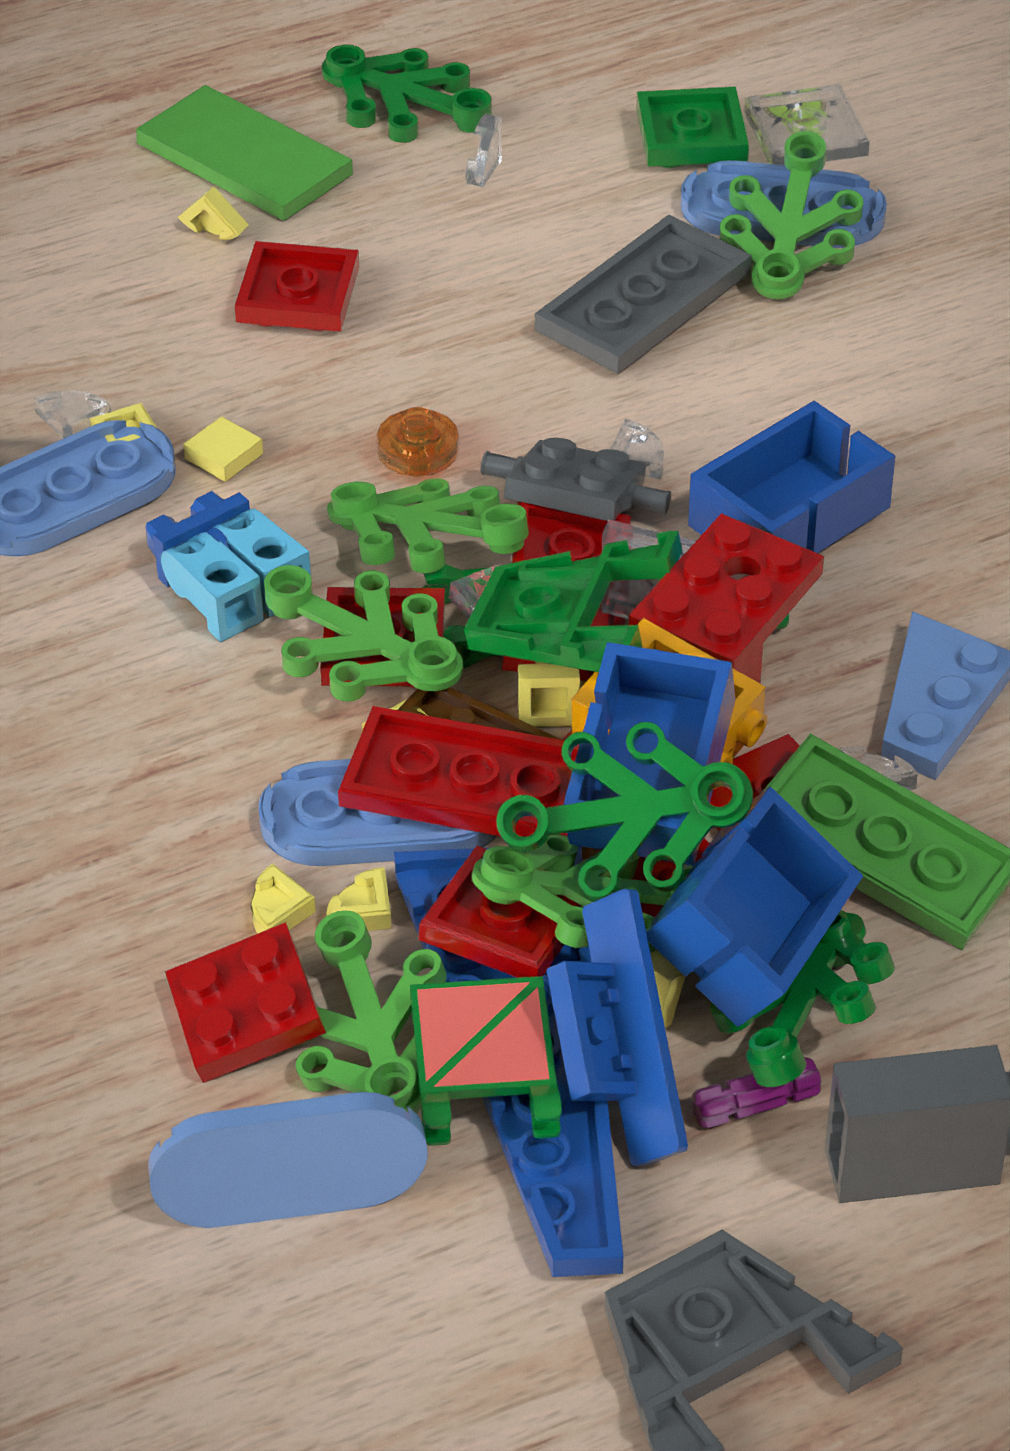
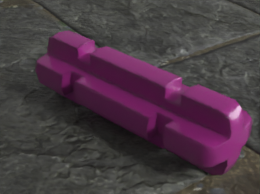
M804 1057L806 1067L803 1073L795 1080L781 1086L763 1087L757 1084L753 1073L725 1081L727 1088L721 1089L719 1084H714L695 1090L692 1094L694 1115L701 1127L710 1128L729 1122L728 1115L734 1114V1118L740 1119L788 1104L786 1097L792 1096V1099L796 1102L816 1096L820 1093V1083L822 1082L819 1070L811 1058Z

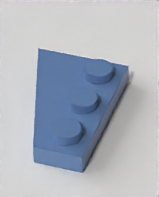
M912 611L883 737L881 757L936 780L1010 681V651Z

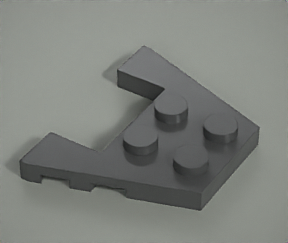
M724 1230L714 1233L605 1291V1311L650 1451H725L723 1445L690 1403L800 1342H805L848 1394L900 1366L903 1348L895 1339L884 1332L876 1337L852 1322L853 1313L832 1299L823 1303L794 1285L795 1276Z

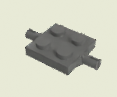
M555 437L539 440L524 457L518 456L514 458L486 451L481 462L480 471L482 475L486 474L506 479L504 498L613 522L621 512L628 509L632 510L634 507L666 515L671 502V491L642 486L645 479L646 462L632 460L627 453L620 450L603 449L595 452L577 448L573 441Z

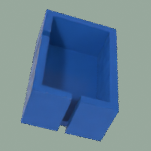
M814 400L691 473L688 526L702 535L722 513L818 553L890 508L896 456L860 431L850 436V424Z
M607 642L594 689L596 703H590L583 732L593 735L605 753L657 791L684 787V785L656 763L643 765L632 758L626 746V737L629 730L640 722H652L658 725L668 742L700 765L706 766L714 762H720L736 700L732 662ZM650 733L641 735L636 740L635 749L641 753L654 751L658 745V737ZM586 743L579 744L575 762H588L594 754L593 746ZM572 772L563 805L619 797V795L590 774L579 775ZM713 790L710 792L708 797L709 803L711 801ZM688 814L662 818L637 850L638 856L647 857L657 849H664ZM622 824L568 832L569 844L603 850ZM699 846L686 861L685 865L693 866L695 864Z
M771 786L753 799L749 812L740 822L727 828H721L701 854L703 857L693 865L646 929L648 941L685 977L692 971L700 977L695 987L737 1027L785 994L863 878V875Z

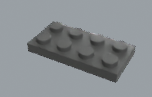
M667 215L535 313V331L619 374L751 272L752 255L682 220Z

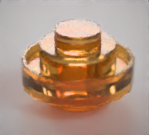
M412 407L389 416L380 424L376 434L379 460L388 469L400 475L413 477L434 475L446 470L454 463L459 452V434L456 424L448 416L423 407Z

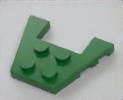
M679 531L657 533L658 544L629 550L627 540L605 544L600 556L577 561L571 560L569 551L495 566L464 628L468 649L599 672L607 642L642 648L638 625L591 626L611 581L662 579L666 573H670L671 568L679 560L682 553Z

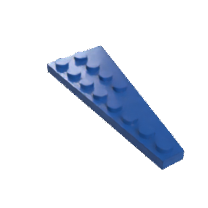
M578 846L574 866L583 861L581 846ZM474 848L394 852L395 879L418 936L419 923ZM420 941L423 949H431L439 954L447 973L445 982L517 978ZM564 944L549 967L563 961L592 962L589 946L575 948ZM546 971L543 975L556 1081L562 1107L559 1119L560 1136L555 1138H535L533 1136L529 1094L482 1097L552 1276L623 1274L624 1256L608 1102L571 1101Z

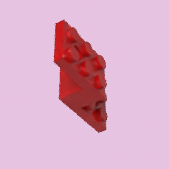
M721 513L671 568L670 573H666L629 614L628 625H638L644 618L715 659L732 662L733 669L761 684L763 643L823 574L824 556ZM735 574L749 575L741 578L740 580L730 577ZM572 729L563 740H566L572 734Z

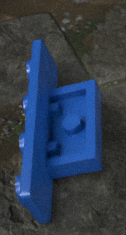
M622 889L585 905L582 913L592 962L563 961L546 970L571 1101H619L630 1163L633 1166H646L685 1152L688 1148V1142L639 894L635 889Z

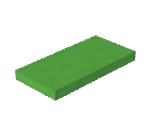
M207 85L202 86L136 128L137 144L283 221L353 175L352 159Z
M811 733L764 789L766 790L771 786L863 875L856 889L960 950L965 948L1010 886V848Z

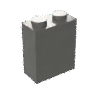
M988 1045L834 1063L825 1152L839 1204L1000 1185L1004 1157L1010 1156V1071H1005L998 1046Z

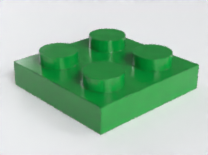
M736 86L637 91L636 109L647 167L662 166L674 168L680 165L713 164L729 160L748 161L749 142Z

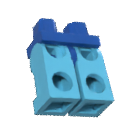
M210 491L195 499L190 507V517L176 522L172 517L163 514L147 522L145 526L148 547L156 557L158 579L167 587L171 586L174 592L181 598H187L207 618L208 631L220 643L264 621L263 611L269 617L275 615L267 606L265 600L264 580L271 570L280 566L294 565L305 569L311 575L309 551L255 508L250 509L249 500L240 492L223 499L213 491Z

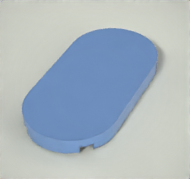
M733 160L719 161L709 164L706 172L697 175V170H695L685 178L681 188V210L684 217L693 226L704 232L720 236L721 221L726 216L739 214L749 219L751 232L759 240L775 242L771 234L750 211H740L732 207L729 202V185L734 178L741 175L756 178L760 183L762 193L782 212L790 177V171L786 166ZM822 169L815 177L811 178L803 215L828 203L841 190H854L863 197V215L856 224L841 225L836 222L797 244L815 246L823 242L824 236L834 229L849 231L855 238V246L870 241L881 232L885 224L887 203L884 194L879 188L877 193L870 189V181L859 175ZM747 191L739 192V194H742V195L751 194L750 192H747ZM842 206L841 208H843V209H853L854 207H852V206ZM733 230L729 233L740 234L742 232L738 230ZM842 245L832 246L833 248H845Z
M111 420L88 427L0 467V555L26 556L45 551L161 496L171 485L176 473L174 449L170 439L161 430L149 424L139 422L140 428L134 426L126 427L125 420ZM113 434L115 439L135 434L141 438L132 441L115 440L108 442L104 436Z
M351 759L316 761L296 765L281 773L282 780L275 783L272 788L270 783L262 792L259 800L260 830L268 846L287 860L309 866L394 861V852L484 847L497 837L490 834L340 807L338 803V790Z
M372 1092L347 1093L203 1113L185 1119L171 1128L172 1136L165 1140L161 1146L159 1140L152 1149L148 1162L150 1190L158 1207L168 1216L181 1223L202 1228H215L372 1207L401 1195L422 1174L428 1157L424 1128L419 1116L408 1106L407 1112L403 1108L395 1106L394 1098Z

